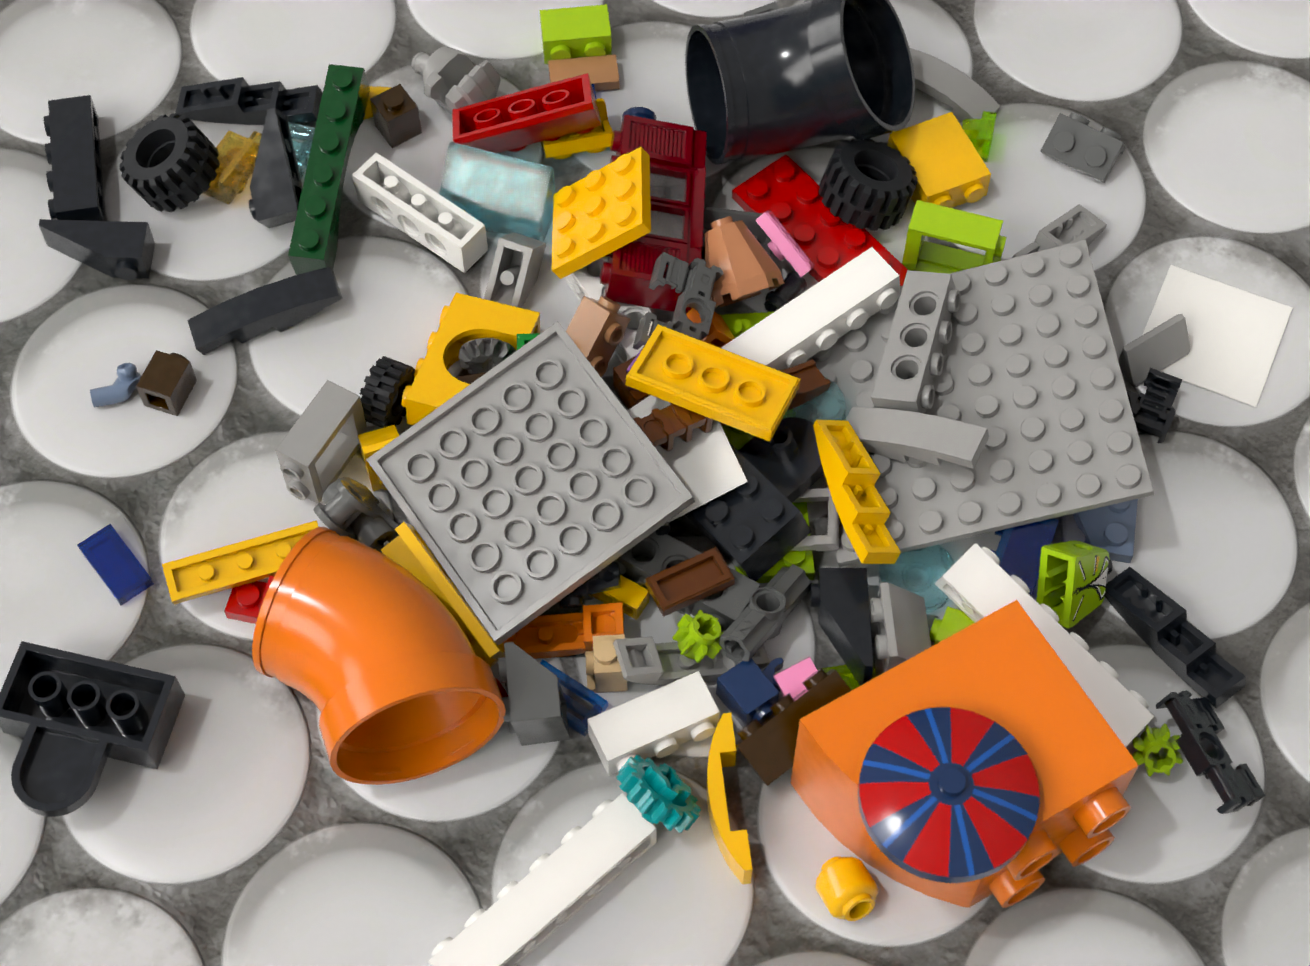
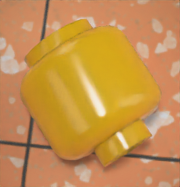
M833 857L823 864L821 872L816 878V891L830 914L837 919L857 921L867 916L875 907L878 887L863 862L858 858Z

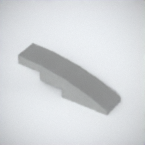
M1079 204L1039 230L1034 242L1014 254L1012 258L1086 240L1088 247L1105 230L1107 224Z
M852 407L845 420L849 421L866 451L907 463L911 457L938 466L941 465L942 460L974 469L989 438L988 429L985 427L913 411Z

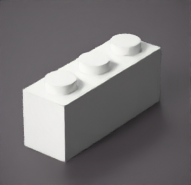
M697 671L587 719L588 735L608 776L617 773L630 757L634 758L636 755H640L644 760L647 757L651 758L654 756L662 758L672 754L678 749L679 745L692 739L696 742L707 739L715 732L720 720V711L702 676Z

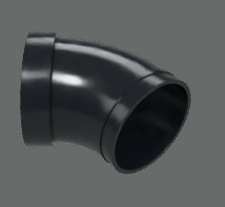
M811 0L774 11L718 21L711 25H694L687 37L685 74L691 115L695 130L707 132L706 156L715 165L725 164L731 160L742 161L788 152L850 136L866 140L901 130L911 118L915 101L913 62L904 29L889 0Z

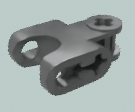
M349 477L339 478L330 484L322 496V500L326 505L318 503L313 509L318 518L329 529L338 533V535L353 538L383 553L381 549L384 547L386 540L390 543L399 535L395 530L399 524L394 522L378 506L380 502L365 485Z

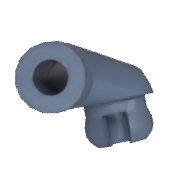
M123 363L117 367L118 378L112 385L90 389L94 408L128 400L141 378L134 364Z

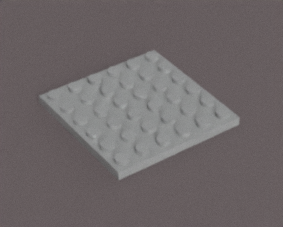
M558 321L366 459L497 645L503 643L695 502L688 489Z

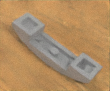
M910 48L915 88L953 107V114L957 120L982 132L999 111L1000 105L974 80L955 67L934 56Z
M653 637L616 639L613 643L624 680L639 684L663 686L699 671L704 682L715 681L719 676L739 664L727 658L723 649L719 651L714 659L705 655L700 663H696L695 659H690L680 654L678 642L655 644ZM764 644L752 657L760 669L767 667L770 663Z

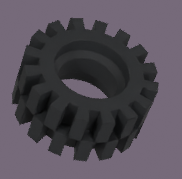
M386 356L376 361V366L373 365L370 368V376H366L364 379L365 387L361 388L359 393L362 395L360 399L366 422L381 428L391 425L396 427V424L399 425L402 422V415H406V408L402 407L401 404L402 395L407 385L412 386L415 379L414 367Z

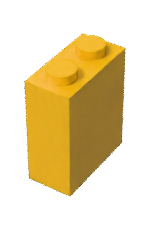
M953 112L889 134L887 146L898 150L902 156L910 161L909 165L913 166L917 172L915 176L918 178V183L911 197L915 204L917 200L953 208L967 202H977L987 195L991 172Z

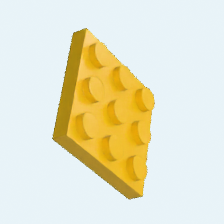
M642 147L628 154L621 155L614 162L599 170L590 172L581 180L570 186H565L553 194L552 272L560 279L651 232L650 155Z

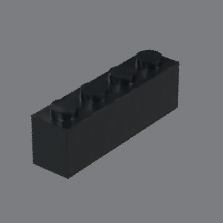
M91 95L49 100V115L44 116L43 120L46 134L50 137V143H45V152L48 163L52 164V170L46 172L49 190L53 192V199H48L51 220L105 221L99 120Z

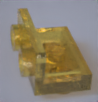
M230 130L226 133L216 147L219 153L217 159L220 161L219 168L215 170L217 173L216 178L210 182V188L203 192V194L230 204L237 194L243 192L254 170L262 136L261 133L254 131L249 138Z

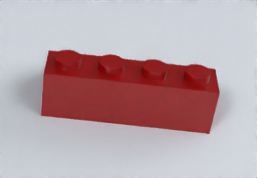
M588 73L463 106L458 109H452L453 142L465 162L470 160H487L496 153L507 150L509 152H517L533 143L556 141L563 135L571 133L584 134L592 131L597 126H601L599 108Z

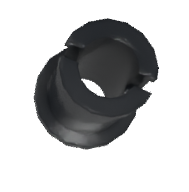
M788 273L783 285L776 288L775 291L767 293L764 303L766 311L775 312L798 297L807 288L805 279L800 277L798 273Z

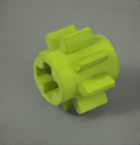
M699 610L693 618L685 614L678 622L679 629L672 637L673 640L678 641L680 654L687 658L695 659L696 663H700L705 655L714 659L722 649L719 640L724 632L721 631L719 619L710 614L703 613L702 610Z
M1147 724L1141 736L1135 737L1132 740L1134 748L1138 750L1132 754V757L1138 765L1145 763L1148 776L1151 777L1154 772L1165 773L1169 776L1170 769L1173 768L1175 763H1183L1181 753L1178 751L1180 747L1176 742L1180 735L1170 737L1167 724H1163L1161 728H1151Z

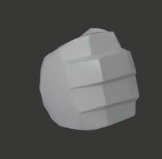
M446 46L437 49L431 55L419 52L412 60L414 72L423 75L424 94L434 99L452 115V109L493 99L497 96L501 79L487 60L474 67L467 55L455 48Z

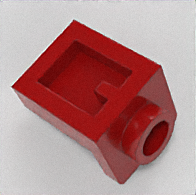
M270 575L267 583L255 581L232 588L224 611L226 617L256 624L260 608L274 576Z

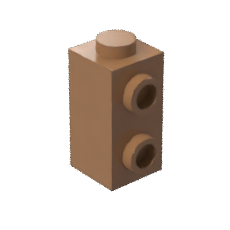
M584 296L566 332L600 377H602L608 368V362L617 345L624 338L625 330L631 319L619 312L620 304L605 296H601L599 300Z

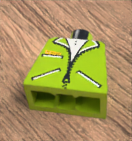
M1075 540L1041 547L1036 602L1039 605L1043 603L1049 606L1058 615V623L1062 627L1068 629L1073 627L1102 604L1105 598L1107 575L1113 569L1108 551Z

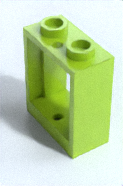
M917 200L908 227L902 264L911 271L951 274L1001 261L1007 238L1000 235L1003 220ZM927 236L986 252L985 255L924 241Z

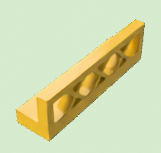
M317 520L162 564L172 603L175 605L266 579L270 575L275 576L282 562L296 543L308 532L319 527Z
M403 522L395 528L399 535L384 546L381 551L409 570L439 598L458 622L470 641L476 656L486 661L491 668L498 662L499 658L505 657L503 643L500 645L495 643L414 526Z

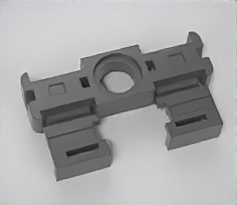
M663 252L656 259L649 288L654 290L658 285L664 286L669 284L671 289L676 288L675 292H682V294L678 297L672 322L669 321L665 324L656 320L657 315L647 312L640 319L633 348L638 350L642 345H646L658 324L698 340L704 339L709 334L716 302L710 300L714 283L723 275V270L715 265L708 268L705 266L706 261L699 258L694 259L689 264ZM666 264H667L668 267H667V269H666V273H665V276H664V278H663V274H664L665 267H666ZM687 307L698 311L701 323H693L686 315ZM651 322H653V324H652V326H651V329H650L649 336H648V331H649L650 324H651Z

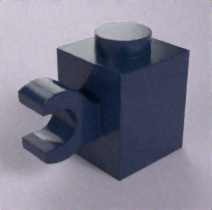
M781 657L772 660L763 671L751 658L748 662H740L717 678L716 695L742 727L756 718L762 723L773 714L770 707L778 701L779 692H781L773 675L783 668L784 660Z

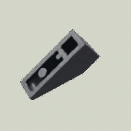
M275 107L267 110L250 183L252 199H249V209L252 217L268 228L296 220L302 192V182L287 116Z
M40 219L39 227L48 247L113 278L133 280L135 278L149 279L155 241L148 222Z
M819 568L818 584L811 583L810 606L818 607L819 625L861 686L872 680L873 673L867 568Z

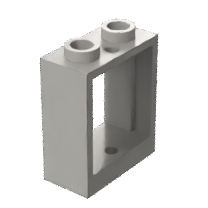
M327 380L275 451L284 476L286 488L296 498L300 500L308 498L317 504L320 503L324 491L338 479L359 450L360 444L357 435L368 432L359 395Z

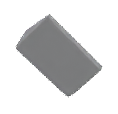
M1182 313L1177 314L1123 346L1118 362L1122 375L1131 385L1135 386L1146 380L1150 368L1161 371L1189 354L1190 342L1185 317Z

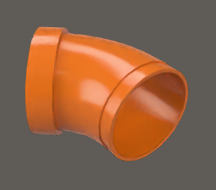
M318 527L308 532L288 553L275 574L259 611L252 643L253 664L259 673L267 677L277 678L281 683L304 694L317 706L321 712L319 729L332 770L339 777L350 782L368 785L392 784L417 779L446 769L464 760L482 748L495 736L504 722L503 717L506 715V709L492 669L486 661L476 656L470 641L454 616L426 585L409 570L385 554L353 538L340 536L335 531L326 527Z

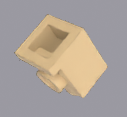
M625 634L593 636V651H585L588 693L628 691L627 680H624L613 645L616 639H625Z

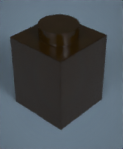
M401 84L370 98L374 124L391 148L422 133L418 106Z
M156 350L136 388L144 406L178 417L197 379L191 362L186 357L178 353L167 354Z

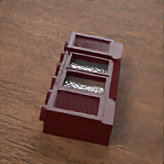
M624 114L620 131H613L610 151L616 152V156H611L610 163L617 160L621 155L628 154L639 147H642L650 155L651 232L604 256L608 257V261L602 264L599 283L606 285L605 297L619 303L675 311L678 297L682 292H675L676 288L671 289L669 284L664 286L658 285L652 290L649 288L656 259L663 252L689 264L696 258L701 259L707 132L694 130V127L626 114ZM666 264V267H665V271H664V274H663V278H664V276H665L666 269H667V267H668L667 264ZM691 307L686 308V314L692 309Z

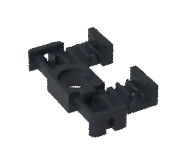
M1150 368L1144 382V386L1148 387L1145 394L1140 393L1139 395L1128 390L1126 391L1136 428L1158 436L1157 443H1162L1166 438L1176 412L1172 405L1183 379Z
M1185 690L1178 694L1177 692H1171L1156 704V708H1167L1182 734L1176 742L1196 776L1204 775L1206 779H1210L1224 804L1216 809L1219 813L1237 812L1246 805L1252 806L1265 796L1246 763L1239 764L1235 767V770L1230 765L1233 761L1217 737V734L1224 729V726L1206 697L1191 699L1192 694Z

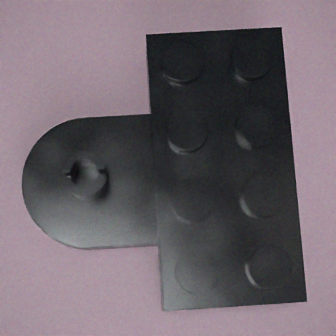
M782 418L770 442L754 436L739 450L730 443L748 482L685 514L746 577L755 582L812 532L801 511L792 504L824 473L813 423L803 418Z
M21 641L0 691V728L6 734L24 738L11 771L12 787L24 806L38 815L47 817L63 816L74 812L83 806L93 795L108 758L158 769L185 698V694L176 676Z

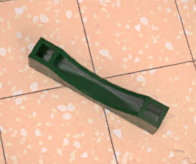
M333 64L328 66L288 253L292 267L297 275L326 267L333 269L338 248L340 207L347 164L355 136L364 120L370 92L364 68Z

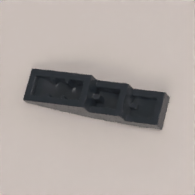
M243 77L182 86L175 114L184 115L190 120L211 123L264 125L267 110L275 107L287 116L288 124L317 121L323 92L318 85L286 90L281 81L249 86Z
M326 267L253 289L222 302L187 321L196 350L205 355L234 338L243 344L272 327L276 328L279 332H283L343 299L333 269Z
M1129 567L1106 583L1105 598L1126 623L1182 680L1202 697H1206L1215 708L1245 687L1246 676L1216 654V643L1187 621V610L1134 569Z

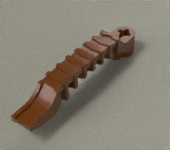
M813 359L788 369L779 370L801 379L799 389L787 410L798 407L829 389L830 380L828 378L825 379L815 366L816 362ZM672 403L661 410L658 408L653 409L652 413L644 418H633L654 447L660 445L666 451L673 450L674 438L676 437L681 438L685 442L691 441L693 429L699 428L704 433L710 432L713 421L711 418Z

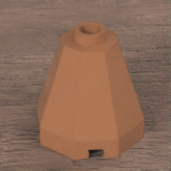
M728 216L710 223L712 230L705 233V266L711 268L715 265L723 270V275L714 283L710 300L716 302L715 309L719 306H728L760 295L763 289L768 288L770 291L784 284L780 269L742 220L733 222L732 217Z

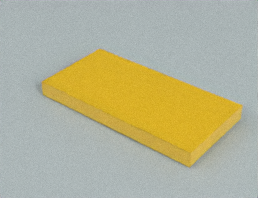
M658 324L628 372L625 385L770 442L799 389L801 379Z

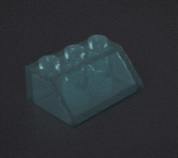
M450 142L440 195L485 224L486 231L489 233L498 232L507 235L515 232L544 242L553 220L554 168Z

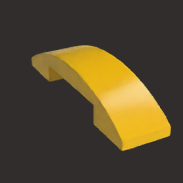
M723 713L715 729L709 750L706 792L707 807L712 831L723 858L742 884H751L752 862L747 829L730 831L722 767L735 766L736 744L732 714Z

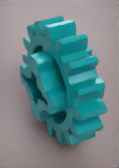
M636 755L634 758L630 757L618 771L619 774L616 779L622 783L619 786L620 789L627 793L628 801L637 807L642 817L648 822L658 824L660 821L667 830L671 831L675 828L679 833H682L684 830L688 831L700 816L701 807L695 804L698 801L697 797L691 795L692 790L690 786L685 784L676 774V770L664 763L657 766L651 758L647 757L644 760L640 755Z

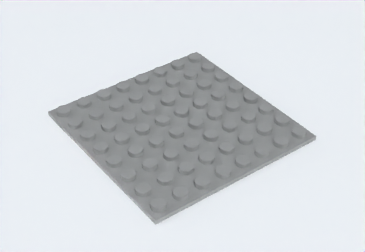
M1086 240L951 273L955 289L960 290V307L958 312L952 313L951 340L949 344H944L942 373L940 376H935L933 383L935 390L933 406L927 408L925 414L985 427L988 429L989 438L974 469L942 460L941 465L938 466L911 457L907 463L868 452L881 473L874 486L891 512L884 525L901 553L1154 495ZM899 298L890 308L881 309L868 318L862 327L850 330L838 338L831 348L821 350L807 360L813 359L816 362L815 366L825 379L828 378L831 382L827 391L810 400L814 422L816 420L845 421L852 407L875 408L871 395ZM823 473L825 488H829L825 474ZM839 517L840 540L839 549L836 550L838 565L842 567L859 563L861 561Z

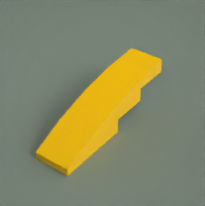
M816 420L813 428L822 468L832 500L857 556L862 564H895L901 551L884 525L891 512L874 486L881 473L849 421Z

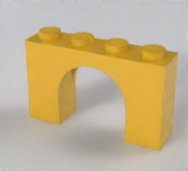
M455 293L450 305H445L442 309L438 331H433L430 334L425 358H419L416 364L415 379L412 386L407 385L404 389L401 404L402 407L406 408L407 424L415 425L470 385L456 379L448 372V369L456 361L460 360L459 350L463 344L479 338H495L509 343L517 350V334L540 333V312Z

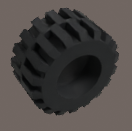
M174 113L169 116L166 114L161 115L157 120L153 121L152 119L147 122L142 129L139 128L134 133L135 136L128 140L125 145L127 148L121 154L120 158L123 161L119 166L123 180L151 207L161 212L164 209L167 212H172L177 207L183 209L188 206V203L197 201L200 198L199 196L210 188V182L215 180L217 175L215 170L219 168L220 161L217 159L219 153L215 145L188 117Z
M852 138L851 141H842L840 145L835 147L819 184V196L823 198L824 206L830 208V212L834 216L840 217L841 221L846 224L850 223L859 229L868 228L870 231H878L879 228L887 230L890 229L891 225H897L902 218L918 183V178L915 176L917 172L913 166L909 165L910 161L895 148H890L883 142H875L873 139L860 140Z

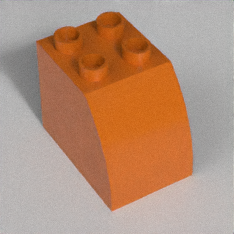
M1015 600L801 718L790 783L813 815L839 842L865 863L896 882L927 896L968 908L993 894L1002 908H1007L1029 896L1044 883L1045 878L1039 869L1049 863L1054 857L1064 853L1071 865L1075 867L1092 859L1114 841L1115 837L1109 828L1119 822L1131 810V806L1123 795L1139 765L1020 603ZM935 707H952L981 714L995 721L1012 734L1024 748L1033 764L1040 794L1039 811L1035 826L1021 852L1008 865L990 876L971 882L943 883L913 875L897 866L880 851L863 824L858 804V782L866 753L877 736L887 726L915 711Z

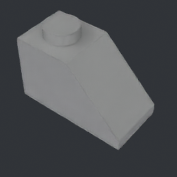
M515 232L499 237L484 299L522 308L538 278L547 243Z

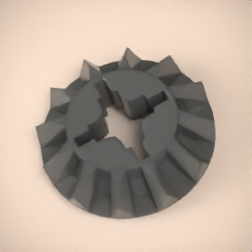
M474 339L461 346L459 350L460 367L467 369L468 374L488 372L517 350L509 343L499 339Z

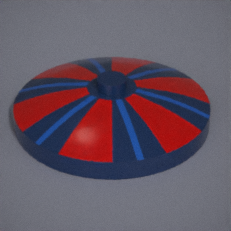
M927 708L907 714L894 721L871 744L864 758L859 776V810L863 824L875 845L888 859L900 868L918 877L936 882H971L990 876L1004 868L1026 845L1035 826L1039 811L1040 794L1037 775L1028 754L1012 734L995 721L973 711L960 708Z

